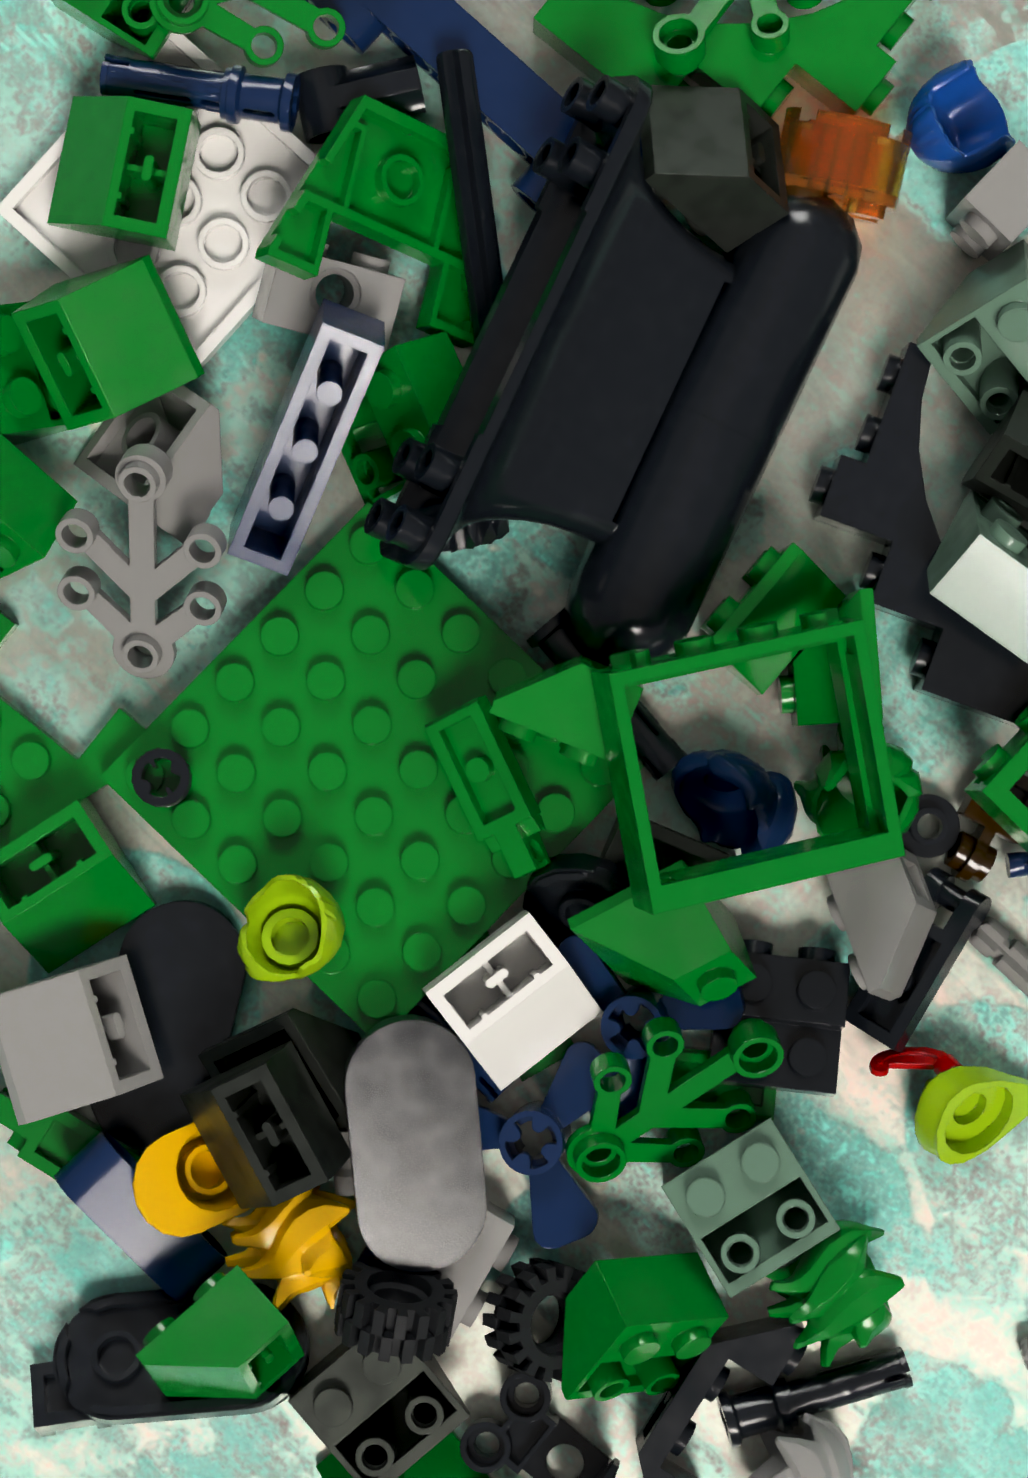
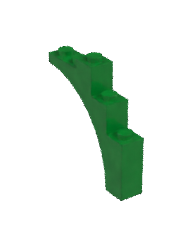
M547 0L533 18V33L595 83L604 75L611 77L635 75L650 85L690 86L688 82L692 79L701 87L740 88L772 118L794 90V87L787 82L790 77L849 125L860 110L871 117L894 88V85L886 78L896 61L879 46L882 44L891 51L915 21L906 12L916 0H842L814 13L789 18L790 42L784 50L775 54L761 53L753 47L750 23L716 24L706 37L707 51L705 58L693 72L685 75H675L668 72L655 58L653 30L661 19L669 15L659 13L630 0ZM767 29V30H764L763 33H767V34H769V33H775V32H777L778 30H777V29Z

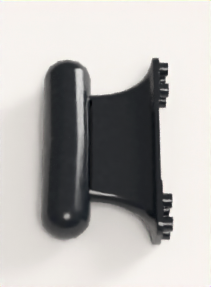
M604 75L595 85L580 76L566 90L560 110L562 113L575 119L564 143L554 137H549L541 145L535 156L532 170L534 173L547 179L534 206L536 213L438 422L432 424L424 443L409 437L401 444L394 457L392 472L406 479L396 503L383 497L379 498L371 507L364 524V532L380 540V554L383 557L418 571L426 570L433 565L453 534L463 527L477 522L499 519L523 520L549 525L590 540L569 583L565 612L574 636L586 650L607 664H610V655L635 649L648 648L651 658L672 654L675 652L673 642L687 638L855 280L862 252V244L853 218L832 198L803 187L786 188L789 214L774 224L756 233L728 253L725 252L723 256L708 247L674 217L655 193L653 187L644 180L645 169L640 152V138L652 103L653 90L649 83L635 75L615 77Z

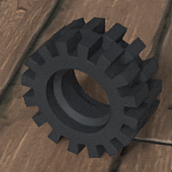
M379 1258L369 1259L368 1266L359 1261L352 1265V1270L346 1268L340 1281L334 1319L336 1336H342V1343L348 1348L358 1345V1354L367 1357L371 1352L379 1353L378 1361L389 1362L390 1356L399 1357L401 1364H412L413 1356L418 1357L422 1362L432 1360L433 1353L440 1356L445 1352L446 1346L449 1347L458 1298L457 1289H453L454 1283L449 1278L441 1279L442 1273L438 1270L416 1273L396 1269L388 1264H384Z
M529 1258V1264L519 1261L510 1266L515 1277L501 1273L495 1282L503 1288L500 1295L489 1291L485 1302L495 1305L494 1314L483 1313L482 1325L495 1330L484 1335L487 1346L497 1349L493 1356L500 1363L508 1365L507 1368L544 1382L552 1383V1378L562 1382L565 1301L568 1294L585 1272L549 1259ZM554 1296L559 1306L557 1325L546 1341L536 1343L531 1334L533 1314L544 1298Z

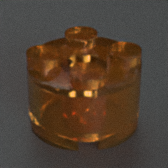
M788 107L786 109L780 136V146L787 194L803 197H821L825 195L832 198L837 204L842 205V208L854 221L877 224L878 220H884L885 212H896L913 138L912 132L904 129L896 135V139L888 138L891 124L821 109H818L816 120L802 121L799 120L802 107Z

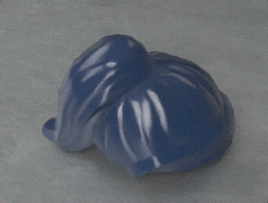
M726 749L694 751L681 758L672 770L671 787L684 814L697 827L700 840L703 843L713 842L729 849H741V853L746 854L784 845L792 837L798 806L792 782L783 774L773 771L766 772L758 763L743 754Z

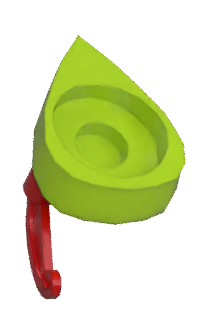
M904 1047L901 1053L889 1049L877 1053L870 1061V1072L879 1077L886 1076L889 1068L927 1069L935 1072L937 1076L925 1082L914 1115L915 1135L918 1143L924 1150L936 1155L941 1161L950 1165L965 1163L987 1151L1028 1116V1079L989 1067L963 1066L952 1054L929 1047Z

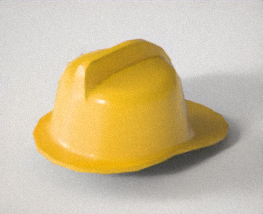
M194 1122L161 1136L146 1147L136 1163L132 1183L136 1206L146 1222L162 1234L186 1237L202 1233L251 1209H241Z

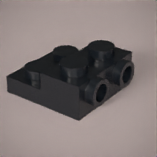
M743 939L757 978L741 986L746 1006L741 1021L748 1018H757L772 1025L777 1031L784 1050V1059L780 1067L768 1076L748 1078L736 1072L719 1084L833 1097L836 1094L841 1031L845 1028L850 976L849 963L836 962L837 952L832 949L799 947L798 957L772 955V943ZM733 1028L711 1030L708 1059L728 1046V1038Z

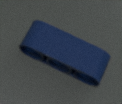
M102 1130L54 1175V1178L65 1194L172 1299L182 1304L226 1263L225 1257L228 1254L208 1230L186 1237H176L162 1234L148 1224L136 1206L132 1186L135 1166L138 1161L113 1136Z

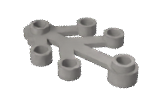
M137 444L129 448L115 470L116 484L122 495L128 499L129 558L99 529L97 518L85 509L74 508L67 511L55 531L56 540L63 549L77 554L85 552L130 597V615L101 589V581L98 575L92 569L85 566H74L66 571L57 588L60 601L66 607L73 610L87 609L114 636L112 649L118 664L131 675L146 679L160 677L165 674L173 665L177 655L175 642L196 625L208 626L216 623L227 603L226 594L218 584L211 581H200L191 587L182 605L162 619H158V598L196 568L208 569L217 565L226 549L227 540L223 531L217 526L209 523L198 524L191 529L184 544L157 564L156 499L164 493L172 478L173 467L167 454L160 448L150 444ZM131 473L144 475L150 485L139 483L132 477ZM68 525L80 526L86 532L87 537L74 535ZM195 540L208 541L212 544L215 551H202L196 545ZM70 582L81 583L88 590V594L76 592L71 587ZM204 597L209 599L215 608L205 609L197 603L196 598ZM135 646L147 648L152 655L139 651Z

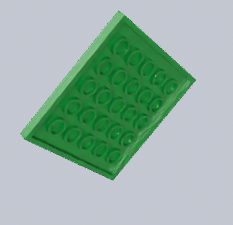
M369 502L352 517L100 776L245 917L244 909L251 898L272 878L278 875L295 874L307 877L326 889L339 904L344 915L346 927L342 944L336 955L319 971L307 977L365 1033L384 1019L398 1015H407L426 995L422 988L457 962L524 893L527 889L529 878L532 875L530 873L515 879L502 851L492 853L485 840L477 841L426 733L424 724L484 695L487 696L492 706L498 690L545 671L434 564L426 570L418 571L383 557L380 554V540L364 532L365 520L372 507ZM504 732L540 808L541 813L539 815L542 816L545 829L539 831L548 856L549 858L557 856L613 800L614 796L607 760L599 758L596 767L588 766L560 754L559 750L561 747L559 745L561 742L538 733L535 741L529 742ZM156 748L170 749L181 755L189 764L192 773V786L187 797L179 804L168 808L155 807L144 802L136 794L132 784V769L137 759L145 752ZM169 760L156 761L159 768L155 769L150 765L145 772L144 780L153 784L154 791L152 795L167 796L166 787H169L174 792L180 783V777L171 772L172 762ZM639 761V767L641 770L644 767V765Z

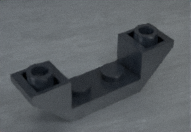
M766 1317L719 1328L711 1337V1345L704 1352L695 1356L682 1371L678 1384L664 1392L635 1438L643 1478H697L666 1457L669 1453L678 1456L688 1444L696 1428V1423L690 1419L702 1400L706 1399L712 1402L721 1392L730 1374V1369L724 1366L728 1359L773 1386L781 1372L789 1376L795 1370L807 1349V1346L800 1349L793 1348L796 1338L804 1330L803 1323L791 1324L787 1318Z

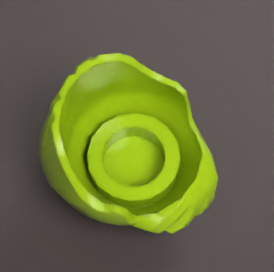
M295 874L278 875L272 878L246 905L244 913L247 923L240 930L237 950L242 962L245 964V970L250 977L256 980L281 982L290 979H301L319 971L336 955L342 944L346 927L344 915L333 896L314 880Z

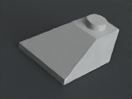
M182 385L116 418L103 421L73 464L128 504V499L122 495L115 481V470L123 455L129 448L137 444H150L163 450L172 463L173 474L164 493L156 499L157 526L184 544L191 529L198 524L206 522L212 508L222 496L223 478L219 409ZM131 473L132 477L139 483L150 485L144 475Z

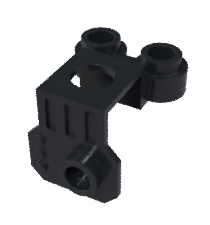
M514 1371L507 1377L500 1391V1404L504 1413L508 1416L506 1421L502 1423L497 1419L488 1417L477 1419L467 1427L460 1442V1453L465 1464L472 1470L484 1474L498 1471L506 1464L516 1474L523 1469L533 1478H554L548 1471L546 1459L550 1450L560 1444L572 1445L582 1454L584 1467L577 1478H615L620 1461L616 1457L613 1460L559 1415L556 1413L552 1415L548 1411L552 1401L550 1382L540 1381L517 1371ZM528 1382L535 1385L539 1392V1399L533 1404L520 1402L515 1392L519 1384ZM483 1432L493 1433L499 1440V1449L490 1454L482 1452L477 1447L476 1437Z

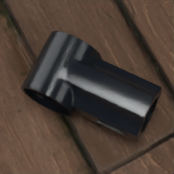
M414 55L348 69L345 65H328L299 73L301 89L298 111L305 141L308 144H324L349 102L363 95L369 96L408 116L426 112Z

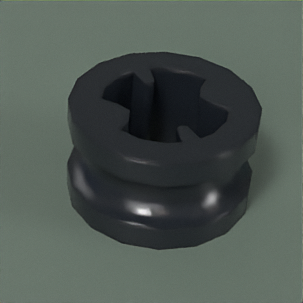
M156 748L145 752L137 759L132 769V784L136 794L144 802L155 807L168 808L179 804L187 797L192 786V773L189 764L181 755L170 749ZM159 760L171 761V772L180 777L177 789L173 792L172 789L166 787L168 795L164 797L152 795L154 791L153 784L144 780L147 768L152 765L153 768L158 769L156 761Z

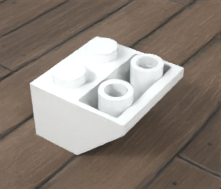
M524 909L422 988L501 1091L603 1012L567 960L533 916Z

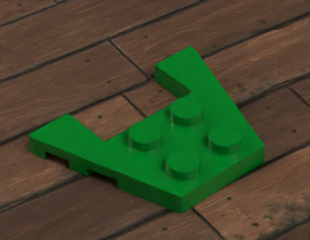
M363 95L352 99L257 248L255 259L303 280L318 276L332 221L428 264L430 270L416 329L430 335L447 331L453 345L460 348L473 346L472 322L470 321V307L446 133L369 96Z
M1 610L0 648L19 626ZM0 695V849L77 799L88 798L100 789L108 786L100 776L147 727L123 708H119L80 758H78Z

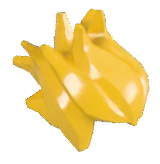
M319 1185L274 1207L255 1208L247 1216L233 1217L223 1222V1226L234 1230L230 1232L234 1245L249 1247L244 1251L225 1257L227 1267H235L236 1265L244 1267L241 1270L250 1279L277 1280L278 1286L272 1304L279 1310L284 1309L296 1295L319 1287L322 1288L331 1310L334 1309L343 1272L346 1268L352 1270L353 1265L349 1246L337 1223L355 1208L354 1200L336 1195L335 1193L320 1191Z

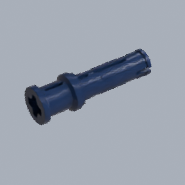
M108 53L104 56L105 61L102 62L100 71V93L102 96H131L185 108L191 107L218 112L221 119H226V122L230 124H238L241 119L279 124L281 131L290 133L295 127L301 89L299 74L289 72L285 78L247 73L245 66L237 64L233 65V67H227L225 72L156 61L130 59L129 57Z

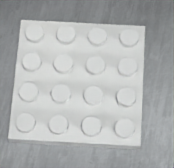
M171 33L155 60L135 53L131 58L224 72L183 34ZM187 107L194 110L201 128L176 250L172 251L51 226L47 223L65 131L0 203V215L71 279L150 255L203 368L253 312L266 264L255 259L257 248L316 154L292 132L281 131L279 124L241 119L238 124H230L226 122V119H221L218 112Z

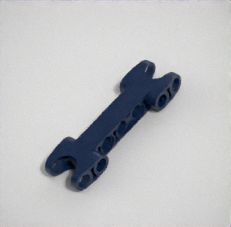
M305 0L319 9L328 7L338 11L346 25L345 35L342 40L362 55L382 33L407 56L414 55L416 64L438 84L437 54L442 51L461 48L470 50L474 59L482 123L529 164L511 187L517 196L536 213L534 206L547 179L533 172L532 166L535 156L541 145L549 137H554L564 143L575 119L561 112L560 106L563 97L455 0ZM327 17L318 18L332 32L337 33L336 25L331 19ZM640 138V152L643 160L642 141Z

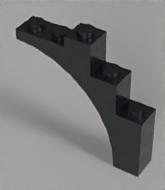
M909 342L901 350L899 357L889 354L882 368L876 390L886 393L877 417L871 414L866 415L854 450L864 453L862 460L858 461L845 455H840L835 459L832 468L821 465L808 500L818 504L813 520L884 545L881 554L873 551L870 553L860 578L859 587L862 589L873 588L876 610L934 630L931 640L923 637L920 639L912 657L909 673L917 676L913 690L1018 728L1015 725V721L1028 706V664L929 593L927 568L941 543L926 501L919 453L922 397L931 363L919 350L917 344Z

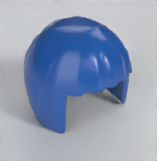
M971 59L963 60L936 73L920 88L909 107L906 124L908 143L919 160L940 172L963 174L987 168L1001 159L1016 143L1008 131L1007 120L999 101L979 80Z

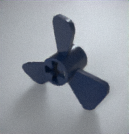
M576 934L567 937L557 948L604 1012L601 1019V1034L605 1044L612 1052L619 1053L627 1059L632 1075V1084L626 1092L621 1094L617 1120L637 1107L648 1056L643 1038L640 1037L641 1032L637 1031L630 1022L625 1024L624 1012L628 1016H633L639 1011L642 1004L654 1016L648 1019L644 1026L654 1018L670 1017L679 1023L681 1030L731 1029L744 1016L746 1006L741 986L725 999L710 1001L702 1006H697L633 985L625 989L611 968ZM669 1036L661 1037L655 1042H664Z
M587 1041L575 1042L567 1049L544 1101L529 1102L520 1107L510 1118L478 1104L482 1150L499 1149L502 1158L510 1168L518 1173L529 1175L533 1236L535 1241L546 1249H557L588 1236L593 1232L599 1220L598 1209L560 1159L565 1153L566 1142L572 1134L570 1123L590 1111L593 1106L596 1090L590 1074V1065L597 1056L603 1053L594 1044ZM610 1072L603 1077H612L619 1072ZM532 1121V1129L537 1133H541L548 1128L552 1135V1141L556 1143H546L542 1147L541 1152H538L535 1157L531 1156L528 1152L522 1150L525 1144L521 1139L522 1130L517 1123L521 1126L525 1122Z

